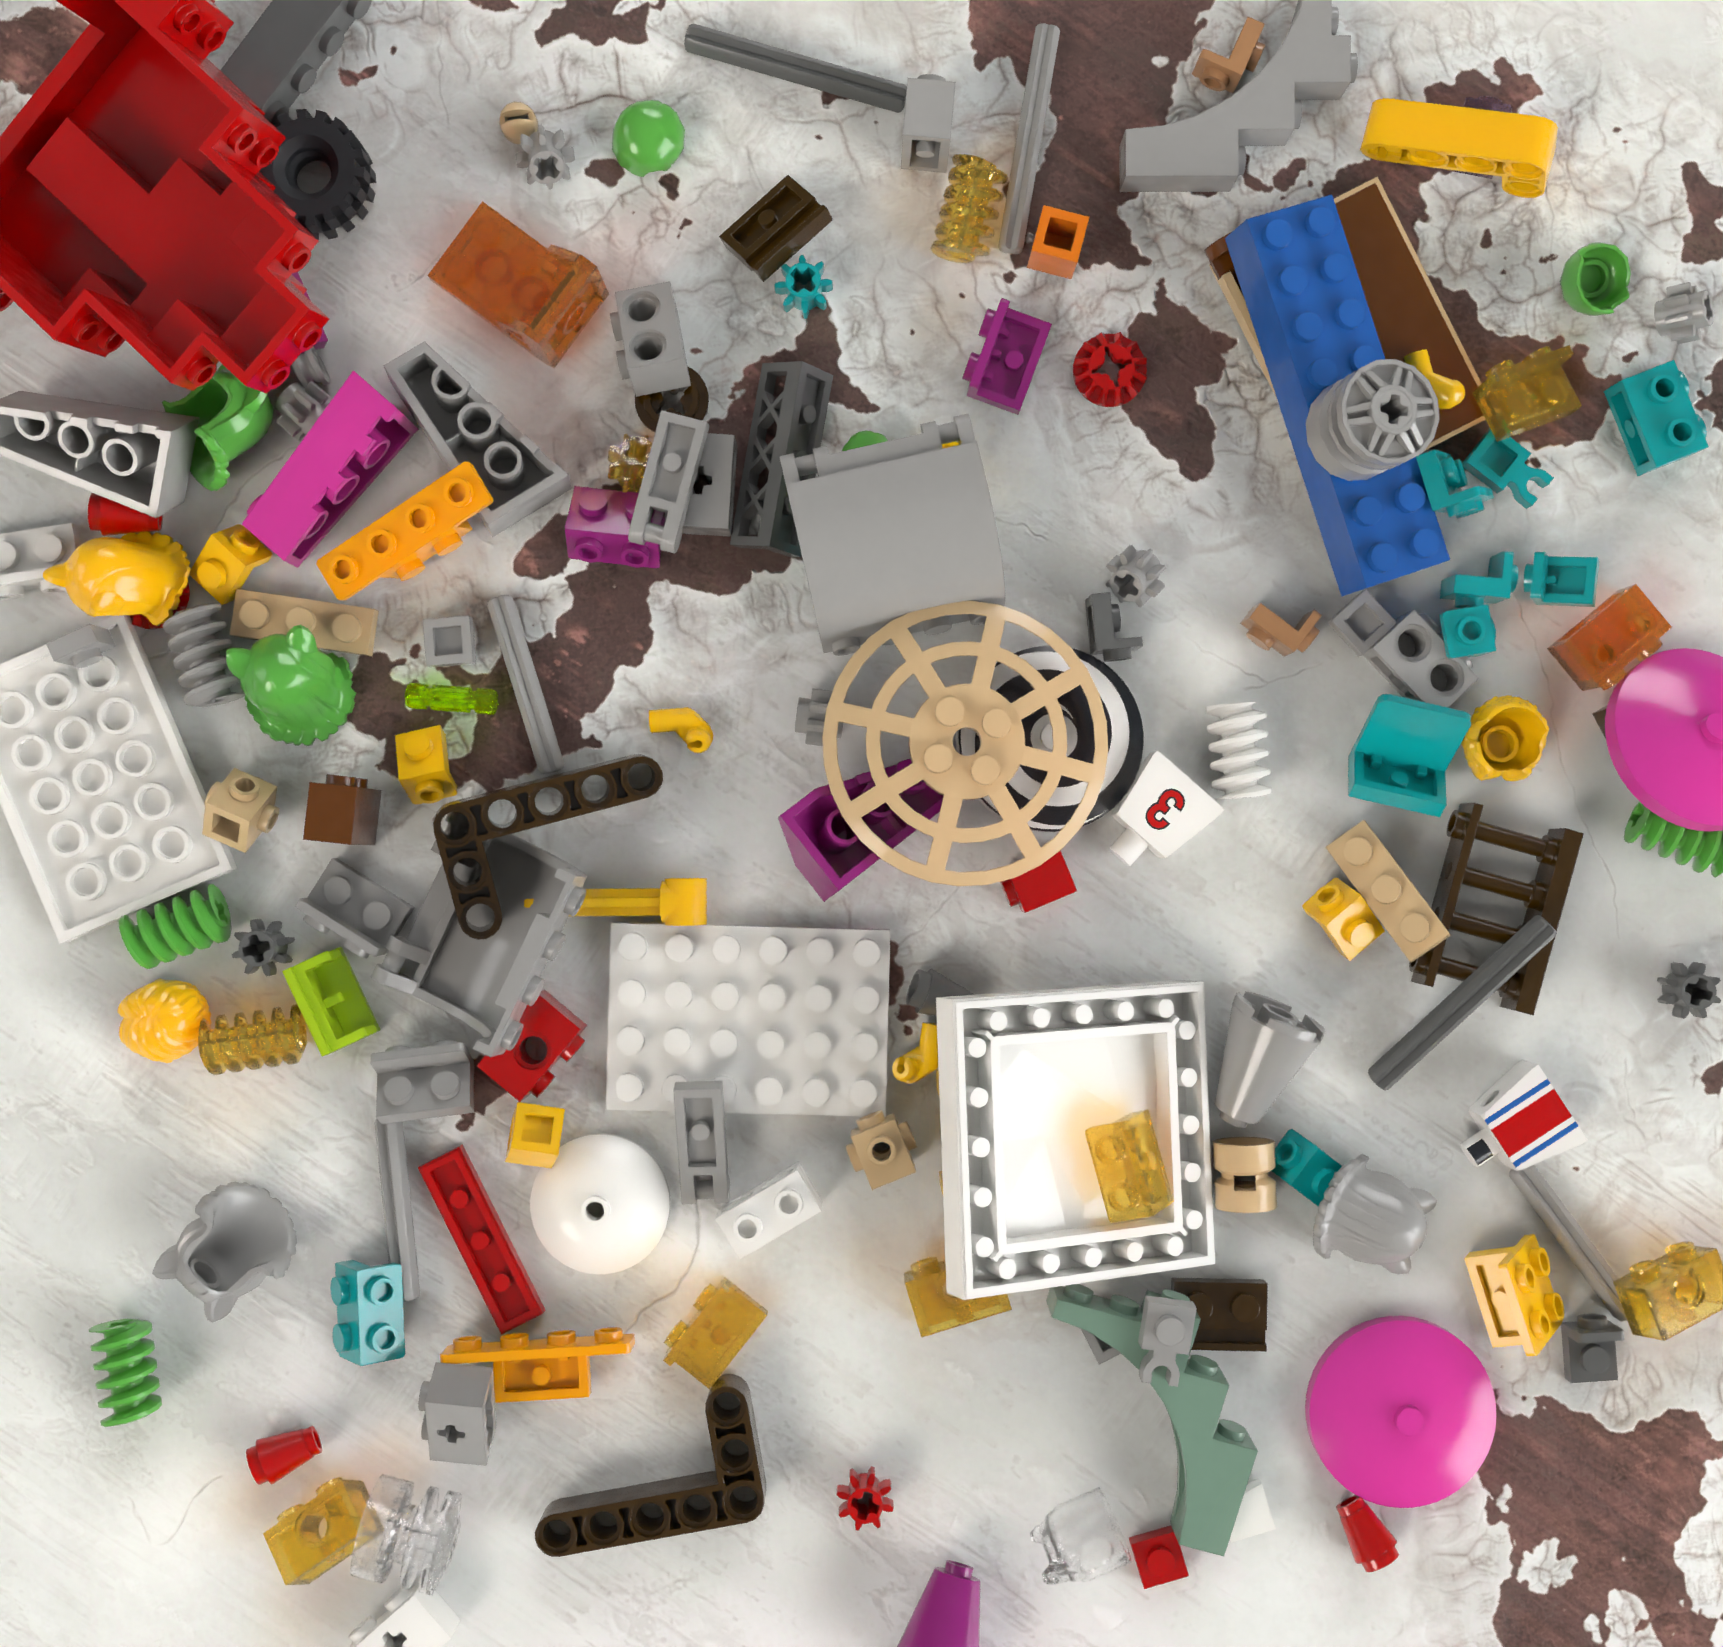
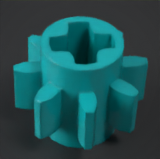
M800 255L799 263L792 267L787 264L781 266V271L786 281H779L774 285L776 294H787L783 303L785 312L795 307L798 310H802L804 319H807L809 310L816 306L822 310L827 308L822 292L832 291L833 281L821 279L825 270L822 261L813 266L806 263L804 255ZM809 281L812 282L811 292L804 288L798 293L796 292L795 283L799 282L802 285H806Z

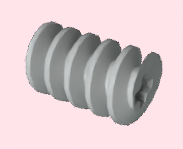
M220 603L203 604L181 610L163 624V629L166 633L176 635L169 640V649L173 652L182 653L175 657L173 665L178 670L187 671L178 678V683L181 687L192 689L183 697L184 703L189 706H216L245 696L244 693L231 692L230 687L240 682V679L225 673V669L228 668L226 657L220 655V651L232 645L231 640L215 637V633L227 627L226 622L210 619V615L222 609Z

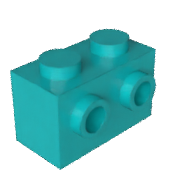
M1674 360L1623 379L1604 391L1637 476L1687 458L1709 447L1706 441V425L1701 416L1695 413L1688 396V380L1684 373L1678 370Z

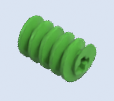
M1641 802L1635 806L1624 831L1625 842L1633 843L1642 834L1641 848L1643 850H1651L1659 841L1658 855L1660 857L1668 858L1677 849L1675 854L1676 864L1685 865L1694 856L1692 868L1695 872L1702 873L1712 864L1711 875L1714 878L1723 873V830L1709 832L1687 829L1664 820L1646 808Z
M209 884L207 888L209 899L205 900L199 890L191 891V906H188L181 896L173 897V912H170L164 903H157L154 907L155 919L152 918L146 909H140L136 914L138 925H135L128 915L121 916L118 921L122 940L133 959L140 966L151 969L157 967L161 961L164 963L174 961L178 954L188 956L196 948L200 950L210 948L213 941L216 943L228 941L232 930L231 916L225 897L219 888L214 884Z
M120 1319L104 1322L89 1329L91 1333L104 1334V1339L91 1345V1351L106 1352L107 1356L93 1364L94 1370L109 1372L108 1377L96 1383V1389L111 1390V1395L100 1400L98 1407L113 1409L114 1414L100 1421L101 1426L110 1427L128 1424L148 1416L162 1406L161 1396L151 1394L159 1388V1378L148 1375L157 1368V1361L152 1357H145L155 1349V1344L151 1339L142 1338L153 1330L152 1322Z

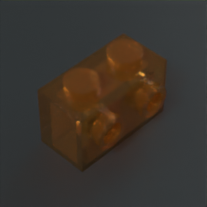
M1637 584L1617 590L1547 649L1582 691L1601 688L1605 691L1626 676L1627 673L1623 668L1635 658L1638 661L1644 660L1663 645L1659 638L1669 631L1672 626Z

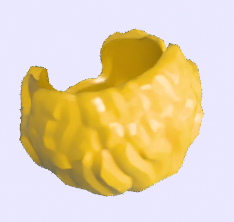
M1512 695L1499 698L1495 696L1487 700L1481 707H1476L1471 717V726L1461 742L1467 764L1472 769L1475 777L1481 781L1502 776L1505 781L1523 780L1532 774V769L1538 764L1542 756V751L1546 746L1549 727L1547 726L1546 718L1542 717V714L1538 712L1537 706L1529 703L1528 700H1523L1521 697H1512Z
M158 978L127 995L121 1001L117 1013L123 1017L119 1026L121 1042L131 1051L142 1057L164 1063H171L174 1059L181 1058L183 1055L190 1053L195 1047L200 1046L209 1037L212 1023L210 1019L211 1012L206 998L195 985L179 980Z

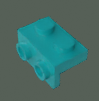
M355 1260L335 1263L336 1277H333L331 1280L330 1290L332 1300L337 1306L338 1324H335L333 1327L332 1337L334 1347L339 1356L358 1366L403 1358L405 1356L401 1265L394 1262L369 1266Z

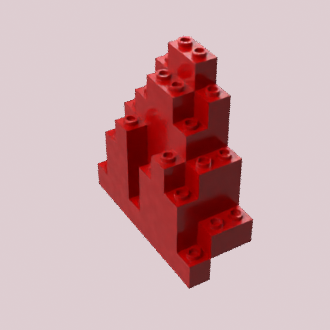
M56 0L90 24L0 135V311L8 308L14 301L55 341L102 357H106L109 353L117 350L126 340L171 384L192 391L206 384L214 376L217 370L216 364L220 361L245 386L267 394L271 389L279 387L288 378L291 371L290 366L302 352L311 349L322 336V328L329 321V318L304 295L308 289L292 275V273H296L306 266L311 258V250L319 241L294 218L297 213L273 192L276 187L259 172L261 168L268 166L274 161L279 152V146L286 137L264 117L266 113L206 58L210 52L217 50L223 44L226 33L234 22L214 4V0Z

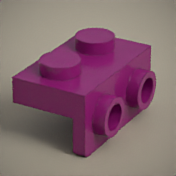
M1001 298L997 311L989 308L986 311L978 334L986 338L980 355L971 352L962 379L970 382L967 391L968 397L1019 415L1052 324L1008 308L1010 301Z
M574 486L565 525L568 557L585 562L621 564L635 568H659L661 562L659 544L646 541L644 545H640L628 540L630 524L639 493ZM653 509L651 523L664 526L665 512Z

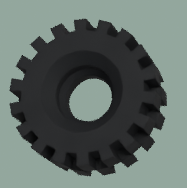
M297 109V119L292 120L285 112L277 116L281 123L277 129L286 139L279 146V152L274 161L268 166L261 168L259 172L276 187L273 192L297 213L294 218L317 240H319V233L321 232L328 239L337 238L336 228L340 226L347 233L355 228V225L350 220L355 215H358L363 220L368 214V210L363 205L364 200L373 203L376 194L370 186V183L377 182L376 173L370 166L373 162L352 130H349L345 123L337 117L332 121L326 112L316 110L315 118H313L307 109ZM322 161L330 168V181L319 192L312 194L303 192L297 183V176L300 170L310 162Z

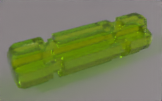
M409 683L405 690V705L413 709L427 710L428 706H430L431 709L438 711L471 713V710H474L477 714L493 715L498 707V693L493 689L477 688L476 691H473L470 687L433 684L432 688H429V685Z

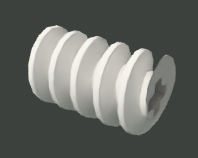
M1257 702L1219 704L1205 708L1208 715L1220 718L1219 721L1207 726V732L1221 736V739L1208 745L1209 751L1222 755V758L1209 764L1211 770L1224 773L1223 777L1211 782V788L1225 792L1224 796L1215 800L1263 797L1272 793L1271 787L1258 784V779L1271 774V769L1256 765V761L1269 755V750L1255 746V742L1268 737V731L1254 728V723L1267 718V713L1252 709V705Z

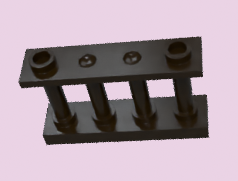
M1460 804L1459 809L1452 812L1447 824L1446 834L1451 838L1431 907L1446 929L1505 944L1534 916L1540 915L1557 932L1584 833L1567 828L1549 829L1548 834L1544 835L1541 839L1479 821L1484 806L1482 804ZM1474 839L1536 856L1537 862L1540 863L1535 880L1525 883L1468 867L1467 864ZM1461 885L1524 901V906L1527 907L1523 924L1513 928L1456 912L1455 907ZM1555 937L1497 990L1499 991V996L1502 997L1500 1007L1534 1016ZM1446 939L1415 961L1409 962V970L1413 972L1411 982L1430 987L1434 986L1437 974L1464 982L1479 966L1443 957Z

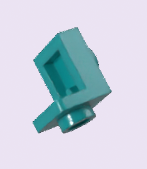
M1502 551L1490 557L1488 577L1454 574L1442 580L1440 599L1455 600L1454 607L1460 609L1484 605V603L1496 604L1509 599L1510 593H1513L1516 589L1519 575L1517 565H1513L1514 552Z
M1535 552L1533 564H1526L1524 592H1531L1530 598L1536 605L1595 607L1599 559L1598 557L1548 556L1546 552Z
M1488 604L1445 611L1440 614L1447 658L1454 659L1465 656L1472 658L1496 651V629L1494 621L1490 617Z
M1289 1129L1275 1147L1276 1167L1271 1171L1319 1207L1334 1173L1338 1172L1342 1166L1298 1132Z

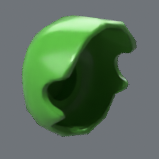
M658 100L637 101L620 113L613 128L612 151L620 166L636 176L644 177L651 172L667 171L684 149L685 129L677 112L669 105L662 104Z
M1600 242L1591 243L1578 249L1566 261L1560 277L1563 299L1574 311L1584 315L1598 316L1614 313L1613 309L1625 302L1630 296L1628 285L1630 283L1631 271L1628 257L1616 245Z

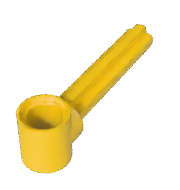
M665 878V881L661 882L660 888L585 889V899L574 916H660L662 923H665L667 926L707 925V878ZM524 899V907L530 908L534 899Z

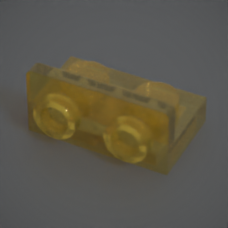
M1570 345L1554 351L1549 346H1546L1529 354L1523 359V362L1514 364L1512 360H1506L1490 368L1485 373L1487 379L1472 394L1497 442L1572 415L1582 407L1561 367L1574 354Z
M1148 1109L1131 1112L1114 1122L1092 1126L1085 1130L1105 1209L1111 1223L1154 1216L1174 1202Z
M726 1277L722 1279L717 1287L709 1283L692 1305L698 1310L688 1324L680 1320L663 1342L669 1347L663 1361L669 1366L676 1362L708 1389L712 1387L768 1315V1310Z

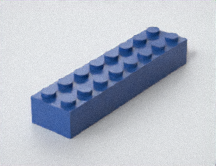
M1328 195L1246 219L1225 238L1341 597L1449 561L1450 557L1435 511H1432L1416 457L1368 480L1347 481L1331 475L1316 461L1307 443L1306 420L1311 404L1322 390L1375 360H1385L1333 196Z

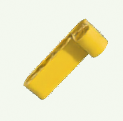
M1383 98L1377 99L1372 103L1360 151L1365 156L1379 161L1501 176L1502 189L1506 193L1522 198H1535L1542 196L1545 192L1556 149L1558 127L1552 120L1534 115Z

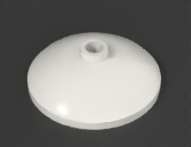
M588 1134L577 1137L560 1146L558 1157L552 1169L540 1168L531 1191V1218L536 1234L543 1246L562 1264L589 1274L616 1273L639 1263L658 1244L665 1231L670 1214L669 1186L659 1163L638 1143L615 1134ZM589 1203H600L604 1208V1215L601 1217L592 1216L588 1211Z

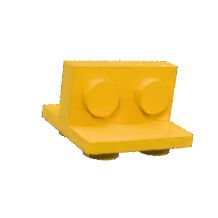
M1524 1235L1512 1247L1469 1252L1464 1260L1492 1348L1523 1345L1526 1356H1537L1562 1324L1564 1305L1560 1295L1553 1291L1548 1276L1550 1273L1549 1258L1545 1249L1539 1247L1536 1235Z

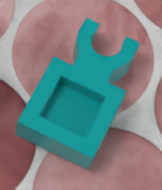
M1495 425L1487 430L1462 463L1463 468L1494 492L1499 493L1508 486L1512 491L1514 499L1526 509L1533 506L1538 499L1528 492V480L1534 481L1538 486L1544 488L1554 479L1545 470L1527 466L1525 461L1532 453Z

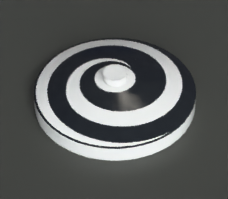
M1050 646L1032 647L1014 653L1034 667L1046 682L1070 669L1064 659ZM1073 649L1088 669L1100 694L1107 721L1108 735L1105 777L1096 803L1083 824L1085 826L1112 810L1130 789L1140 767L1144 746V733L1138 706L1124 681L1101 660L1083 651ZM996 663L990 689L1001 694L1010 703L1034 690L1031 684L1019 673L1002 663ZM1081 685L1057 698L1066 724V757L1093 764L1095 751L1094 724L1087 698ZM1044 706L1021 720L1025 734V746L1052 753V727L1048 712ZM967 728L958 730L957 752L964 756L975 754L980 747V739L977 733ZM1020 765L1015 775L1005 785L1019 810L1037 793L1046 777V771ZM1061 776L1059 784L1047 804L1034 818L1027 822L1031 831L1059 832L1071 819L1080 804L1088 783ZM989 796L978 799L988 810L1001 818Z

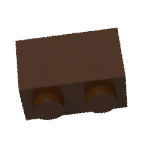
M326 774L325 784L309 782L303 840L347 845H375L382 790L368 789V779Z

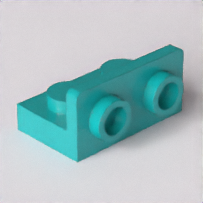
M1434 449L1416 456L1432 511L1448 513L1449 518L1456 516L1459 519L1485 510L1483 502L1494 498L1492 489L1482 486H1475L1462 491L1461 488L1468 485L1465 470L1460 459L1453 460L1451 454Z

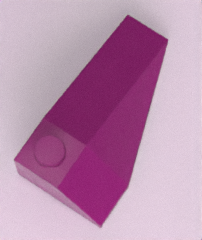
M911 758L900 761L896 765L886 767L885 772L888 778L912 764ZM870 771L843 781L851 801L876 786ZM923 780L899 794L902 800L915 812L929 820L940 812L944 797L931 789ZM829 784L815 788L778 817L795 866L823 902L880 859L858 839L843 819L831 794ZM887 803L861 817L869 829L892 849L917 830L895 814Z

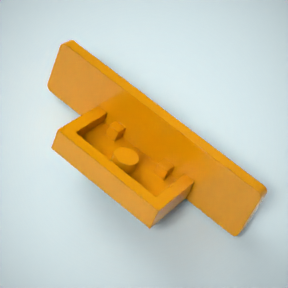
M465 461L319 558L316 565L336 598L343 601L349 599L380 577L400 578L401 581L408 580L421 573L425 569L423 562L435 554L444 556L463 544L461 537L473 530L468 519L492 504L493 497L473 464Z
M608 1327L595 1330L594 1336L576 1337V1332L573 1330L553 1331L547 1334V1339L529 1340L527 1333H511L501 1336L499 1342L483 1343L481 1336H463L453 1339V1344L448 1345L440 1354V1363L493 1362L495 1403L589 1397L592 1393L590 1356L630 1353L635 1345V1334H623L622 1328Z

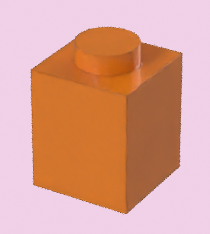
M1043 205L1027 268L1072 279L1078 263L1089 217Z

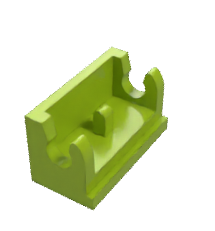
M342 947L325 951L282 971L322 1057L381 1030Z

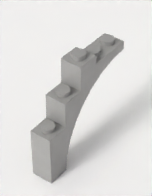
M1298 0L1289 33L1282 46L1260 73L1230 98L1198 115L1163 126L1126 129L1119 146L1120 192H1230L1238 176L1243 175L1245 172V146H1285L1294 129H1299L1302 118L1301 100H1340L1349 84L1355 82L1358 57L1356 53H1351V35H1336L1339 11L1337 7H1332V0Z

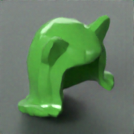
M223 364L206 384L197 387L195 391L191 390L186 397L175 402H167L165 400L162 402L167 413L200 417L198 428L194 430L196 440L190 472L197 482L210 491H217L228 483L227 478L230 477V472L227 470L229 462L258 443L268 432L273 421L274 408L268 393L266 394L245 386Z
M302 625L294 626L286 635L273 634L256 641L250 650L239 647L226 650L227 666L232 674L240 679L241 689L245 694L244 700L247 701L246 707L249 713L254 716L253 719L260 725V730L263 734H268L276 742L284 741L285 744L293 743L295 746L300 744L311 746L315 739L323 742L329 738V735L335 734L338 731V726H342L347 722V715L353 711L356 692L351 688L353 674L349 669L350 663L344 657H338L333 652L326 654L319 650L311 631Z

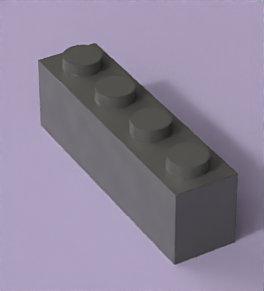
M272 0L220 71L266 113L264 117L277 128L281 125L277 116L285 112L289 115V108L300 93L303 94L312 87L317 76V70L328 56H333L338 52L343 44L344 34L355 19H361L367 13L372 0Z

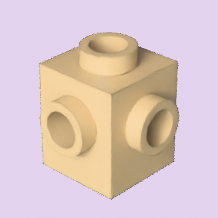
M234 768L222 783L215 782L206 796L202 834L246 853L262 832L269 833L277 821L279 815V808L275 806L277 786Z
M882 1110L870 1113L856 1120L858 1127L851 1130L853 1143L846 1145V1150L855 1172L864 1169L872 1190L916 1173L910 1150L917 1148L907 1121L898 1124L894 1113L884 1117ZM879 1142H885L889 1147L884 1151H878L874 1148V1145Z

